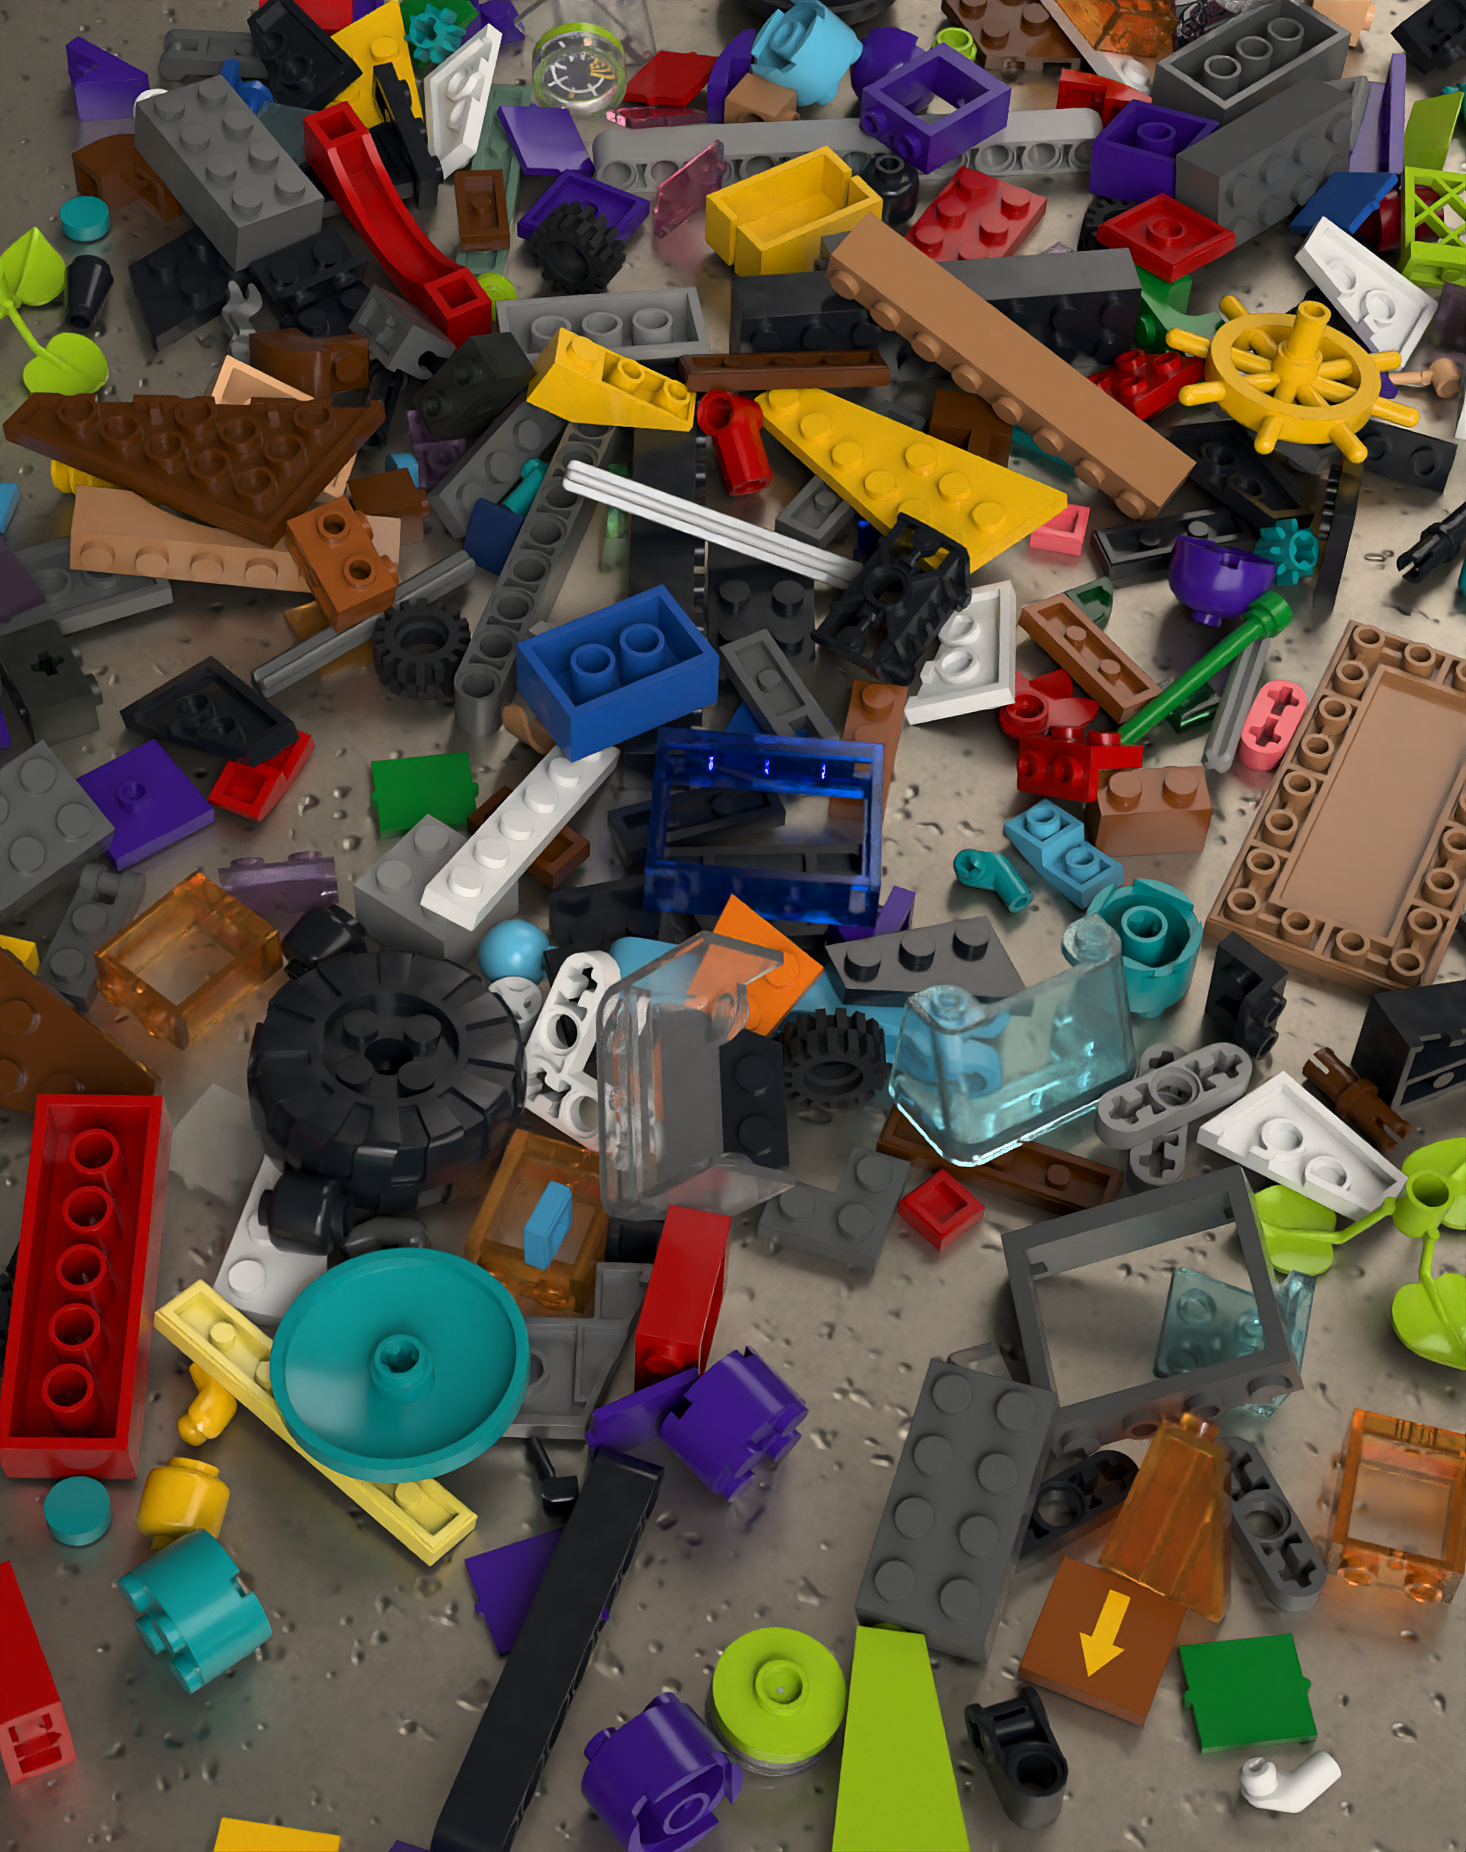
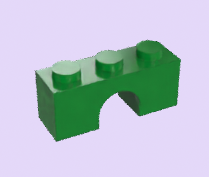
M1134 263L1142 286L1134 333L1137 342L1145 346L1150 354L1160 355L1166 352H1178L1180 356L1197 357L1169 347L1165 341L1166 333L1172 328H1179L1213 340L1215 333L1225 324V321L1217 311L1198 316L1186 315L1192 278L1189 274L1172 283H1168ZM1205 378L1199 381L1198 383L1205 382Z

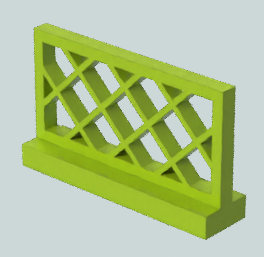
M1405 166L1401 172V258L1396 265V271L1416 286L1466 292V244L1459 238L1466 232V203L1459 197L1461 193L1466 191V174ZM1415 184L1430 186L1441 199L1428 207L1415 194ZM1447 204L1465 221L1454 231L1435 214ZM1425 222L1442 240L1437 244L1415 241V228Z

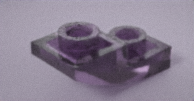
M418 410L407 411V425L412 455L418 463L419 487L423 486L426 493H430L467 452L466 442L463 438L437 442Z

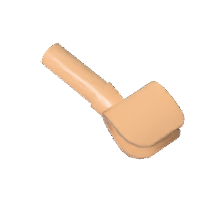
M1449 358L1436 360L1428 370L1388 373V378L1394 385L1433 384L1437 395L1442 398L1456 396L1461 390L1457 382L1462 377L1457 365Z

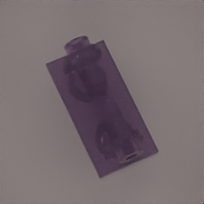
M317 851L297 852L289 855L288 861L265 863L264 859L259 857H245L231 861L230 867L218 868L221 889L232 888V891L221 892L223 915L235 914L236 920L276 915L274 894L286 893L288 914L306 912L314 906L328 909V904L339 903L337 880L325 881V878L336 877L334 856L322 857V853Z

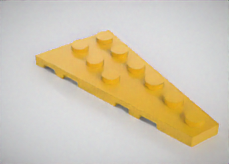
M819 388L772 389L754 398L763 411L762 426L885 537L888 535L898 521V514L903 512L966 547L970 556V574L1068 508L1067 494ZM940 548L934 556L929 558L922 557L918 562L921 570L924 572L937 570L949 551Z

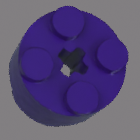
M746 1346L744 1356L737 1349L727 1354L708 1369L683 1395L690 1402L687 1411L681 1419L670 1411L661 1425L658 1437L713 1494H720L727 1502H732L752 1484L756 1477L752 1469L767 1456L774 1462H777L797 1444L802 1434L796 1427L807 1416L809 1409L805 1406L806 1401L751 1346Z
M666 1692L655 1697L645 1707L643 1713L628 1721L621 1728L609 1727L600 1731L588 1742L584 1749V1756L590 1763L582 1778V1795L625 1852H684L710 1833L719 1823L712 1811L718 1806L724 1796L733 1805L743 1785L744 1777L741 1767L694 1709L687 1703L681 1702L675 1693Z

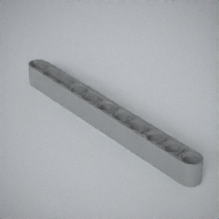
M1090 108L1009 111L1007 127L926 175L916 167L914 168L918 171L919 180L952 178L961 166L980 171L988 176L1089 172L1091 168L1092 141L1104 130L1100 115ZM949 114L916 116L927 124L932 125ZM860 118L618 128L601 132L596 136L592 144L596 180L628 193L723 189L826 145L852 169L851 177L858 175L861 166L872 158L885 154L900 156L859 128Z

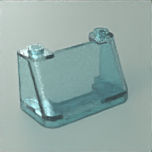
M1097 912L1077 920L1065 928L1060 942L1061 953L1072 968L984 1008L966 990L953 985L930 987L906 998L887 1096L939 1155L948 1162L962 1167H974L984 1164L1096 1109L1100 1098L1107 1091L1134 1079L1137 1061L1121 939L1116 931Z

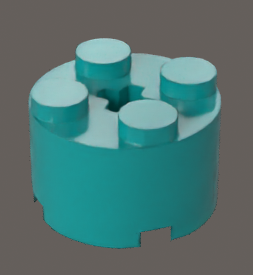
M1134 879L1133 885L1116 889V883L1096 894L1088 907L1078 957L1079 982L1084 991L1095 995L1098 999L1114 1008L1135 1012L1143 1018H1156L1165 1011V1008L1179 1001L1191 985L1203 936L1202 922H1198L1193 912L1194 904L1188 896L1167 883L1153 879Z
M201 1527L194 1529L188 1534H184L117 1580L118 1587L129 1605L136 1613L140 1614L143 1612L144 1614L134 1621L140 1636L155 1655L165 1649L170 1653L173 1658L168 1661L169 1666L180 1685L190 1695L251 1654L262 1643L272 1637V1630L267 1616L253 1590L247 1595L245 1594L239 1581L234 1576L240 1570L219 1542L207 1530Z

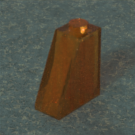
M1184 1410L1181 1419L1173 1415L1162 1419L1097 1563L1219 1623L1227 1615L1231 1606V1443L1217 1437L1221 1428L1219 1425L1198 1414Z

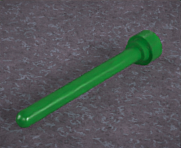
M1271 590L1263 591L1249 603L1248 611L1243 615V623L1115 731L1121 733V742L1135 744L1257 638H1274L1293 621V614L1288 603L1279 594Z

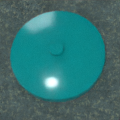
M412 1247L384 1249L360 1255L333 1267L309 1284L290 1305L278 1326L271 1348L269 1366L273 1395L281 1420L291 1437L309 1456L329 1469L351 1478L377 1483H408L438 1477L454 1471L483 1454L498 1441L516 1418L525 1399L530 1380L531 1357L528 1332L521 1311L511 1294L494 1276L477 1264L451 1253Z

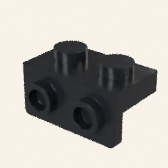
M1431 0L1401 22L1390 33L1425 75L1440 64L1445 69H1448L1466 53L1464 46L1466 45V0Z

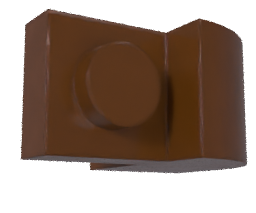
M117 134L104 137L72 153L77 192L82 196H93L103 200L108 206L109 214L138 199L166 223L182 215L181 204L166 187L164 181L152 170L134 147L135 134Z
M297 328L249 334L251 367L315 399H331L332 392L369 387L368 338L361 333L312 339Z
M937 389L929 435L1008 469L1012 425L999 418L994 412L992 405L979 395Z

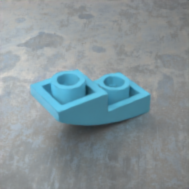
M1046 798L1004 824L1005 834L1024 858L1055 889L1082 910L1090 905L1095 895L1103 888L1116 883L1115 888L1124 883L1123 865L1085 841L1084 823Z

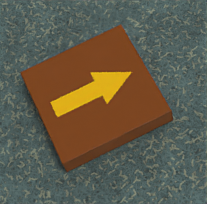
M1064 1555L1020 1663L1017 1677L1144 1727L1186 1614L1188 1603Z

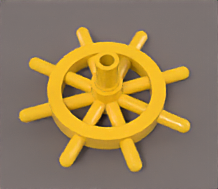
M1227 295L1221 299L1219 307L1229 322L1219 328L1213 340L1179 328H1172L1166 333L1165 341L1169 347L1206 359L1204 367L1205 382L1182 387L1178 394L1179 401L1185 406L1216 402L1234 420L1257 432L1254 448L1259 454L1266 455L1271 453L1277 440L1298 444H1326L1334 442L1350 462L1358 464L1366 459L1368 452L1355 433L1366 425L1371 416L1406 428H1412L1419 422L1420 415L1415 408L1379 396L1381 389L1380 372L1398 369L1402 364L1401 354L1396 350L1368 354L1350 337L1326 325L1330 320L1331 312L1322 303L1303 301L1298 305L1297 315L1272 312L1250 314L1235 296ZM1255 350L1258 355L1247 351ZM1238 371H1241V372H1244V373H1247V374H1250V375L1241 376ZM1342 379L1345 382V384L1336 382L1335 380ZM1326 400L1336 403V405L1330 406Z

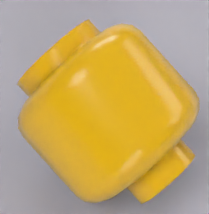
M170 1457L167 1466L153 1468L148 1473L136 1515V1527L140 1533L153 1540L152 1552H159L184 1534H188L200 1527L207 1530L218 1541L230 1496L228 1486L218 1478L220 1471L218 1468L189 1458Z

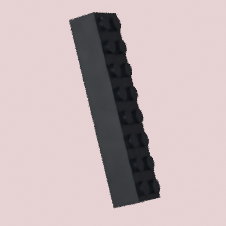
M1129 248L936 262L1073 368L1116 364V357L1132 350L1142 286ZM826 270L732 278L729 353L876 349L890 368L889 382L952 378L951 373L937 362H929L921 358L913 350L911 342L898 332L886 330L877 324L872 318L870 311L855 299L849 300L839 295L831 286L830 280L825 277ZM767 390L737 391V394L764 393Z

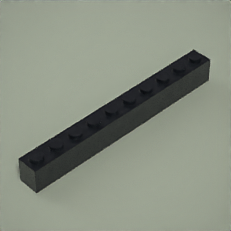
M643 365L683 384L678 375V366ZM697 392L693 427L689 432L634 427L633 480L706 507V497H695V491L705 492L706 460H696V455H706L707 434L697 424L696 415L698 404L707 392ZM631 514L629 598L663 584L704 636V613H693V606H704L705 574L694 573V567H704L705 540ZM703 708L624 741L623 789L690 790V768L701 769L702 735H691V727H702Z

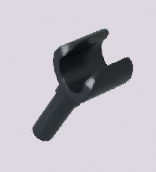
M532 1437L528 1439L525 1446L541 1482L542 1504L545 1515L548 1517L570 1516L579 1497L577 1475L556 1477L555 1468L552 1466L540 1438Z

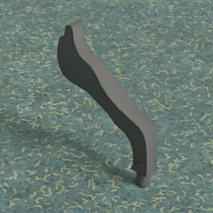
M232 280L229 281L226 287L227 304L219 314V324L230 338L226 355L250 366L249 334L256 333L251 322L259 314L263 301L260 292L254 284H248L245 291V299L237 283Z

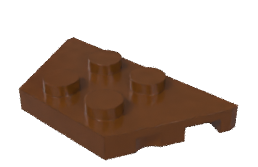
M942 0L941 10L951 24L956 28L968 31L972 35L973 43L977 48L976 58L984 69L1007 70L1015 67L1023 70L1042 71L1043 63L1047 62L1070 63L1071 70H1085L1086 59L1040 0Z

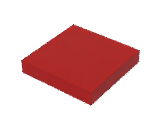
M1163 192L1098 225L1096 241L1110 249L1129 248L1134 263L1168 283L1178 280L1233 250L1236 234Z

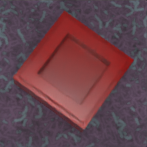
M942 1168L899 1201L897 1213L940 1252L983 1219L985 1206Z

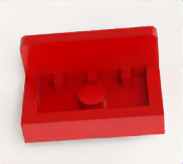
M1052 725L1051 735H1020L1019 755L1016 763L1017 789L1023 792L1079 802H1095L1097 800L1099 769L1142 768L1143 746L1122 743L1121 733L1114 731L1091 730L1087 731V737H1084L1085 727L1070 725Z

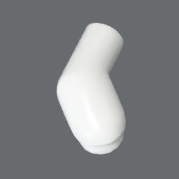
M1317 1750L1292 1773L1278 1771L1273 1763H1265L1264 1758L1256 1757L1246 1761L1240 1769V1791L1243 1797L1255 1808L1299 1813L1340 1778L1341 1770L1335 1760L1322 1750Z

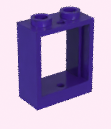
M942 42L862 89L859 128L927 175L1007 127L1012 88L945 42ZM932 91L957 110L929 125L904 107Z

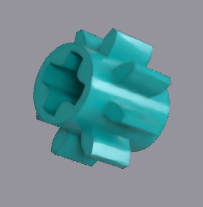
M426 4L425 13L417 16L410 15L411 25L409 34L404 37V40L417 46L413 57L422 62H427L431 59L433 63L440 65L447 57H450L457 51L461 44V37L467 34L465 29L453 24L458 14L448 8H444L440 12L439 8Z
M1295 518L1278 520L1275 527L1261 528L1260 534L1262 537L1258 540L1253 551L1254 554L1272 560L1278 565L1275 573L1277 586L1295 585L1298 583L1299 578L1313 576L1312 567L1315 566L1319 558V544L1316 537L1312 534L1313 529H1298V523Z

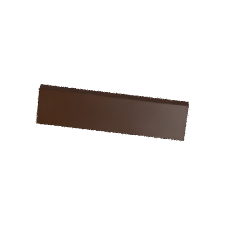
M876 349L682 355L678 358V375L687 387V392H709L715 389L740 391L889 386L890 368Z
M896 1096L876 1145V1152L909 1161L913 1167L934 1174L943 1168L958 1182L1060 1216L1116 1201L1125 1171Z

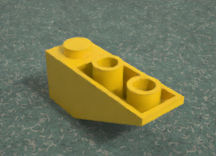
M560 327L532 364L537 375L529 382L526 401L572 423L689 432L693 427L697 392H687V387L681 382L672 380L639 364L633 359L617 354L565 328Z

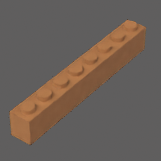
M867 212L831 254L825 277L830 280L831 286L839 295L849 300L855 299L870 311L872 318L877 324L886 330L898 332L911 342L913 350L921 358L929 362H937L951 373L954 382L960 388L969 393L976 392L992 405L994 412L999 418L1008 424H1017L1033 436L1035 444L1043 452L1051 456H1059L1074 468L1075 474L1082 482L1093 488L1099 487L1115 499L1117 507L1128 517L1142 521L1155 519L1186 481L1197 463L871 212Z

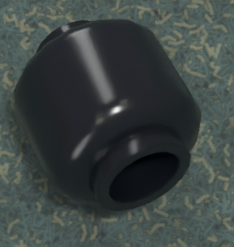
M893 154L881 155L864 163L859 170L858 176L883 199L881 221L890 228L898 227L900 224L907 222L913 217L917 208L920 183L918 171L910 162Z
M331 904L328 909L321 906L311 907L301 916L280 942L282 954L289 962L283 971L290 979L294 977L297 980L307 972L315 969L318 962L332 956L350 951L354 955L368 953L367 945L363 940L367 935V931L357 919L336 904Z
M288 1171L279 1177L273 1190L265 1189L261 1195L258 1207V1222L260 1226L267 1227L270 1242L277 1250L326 1256L332 1253L339 1243H347L353 1229L355 1217L354 1196L346 1193L338 1177L302 1171Z

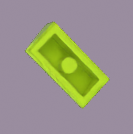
M1454 92L1414 102L1404 133L1403 166L1443 170L1465 92Z

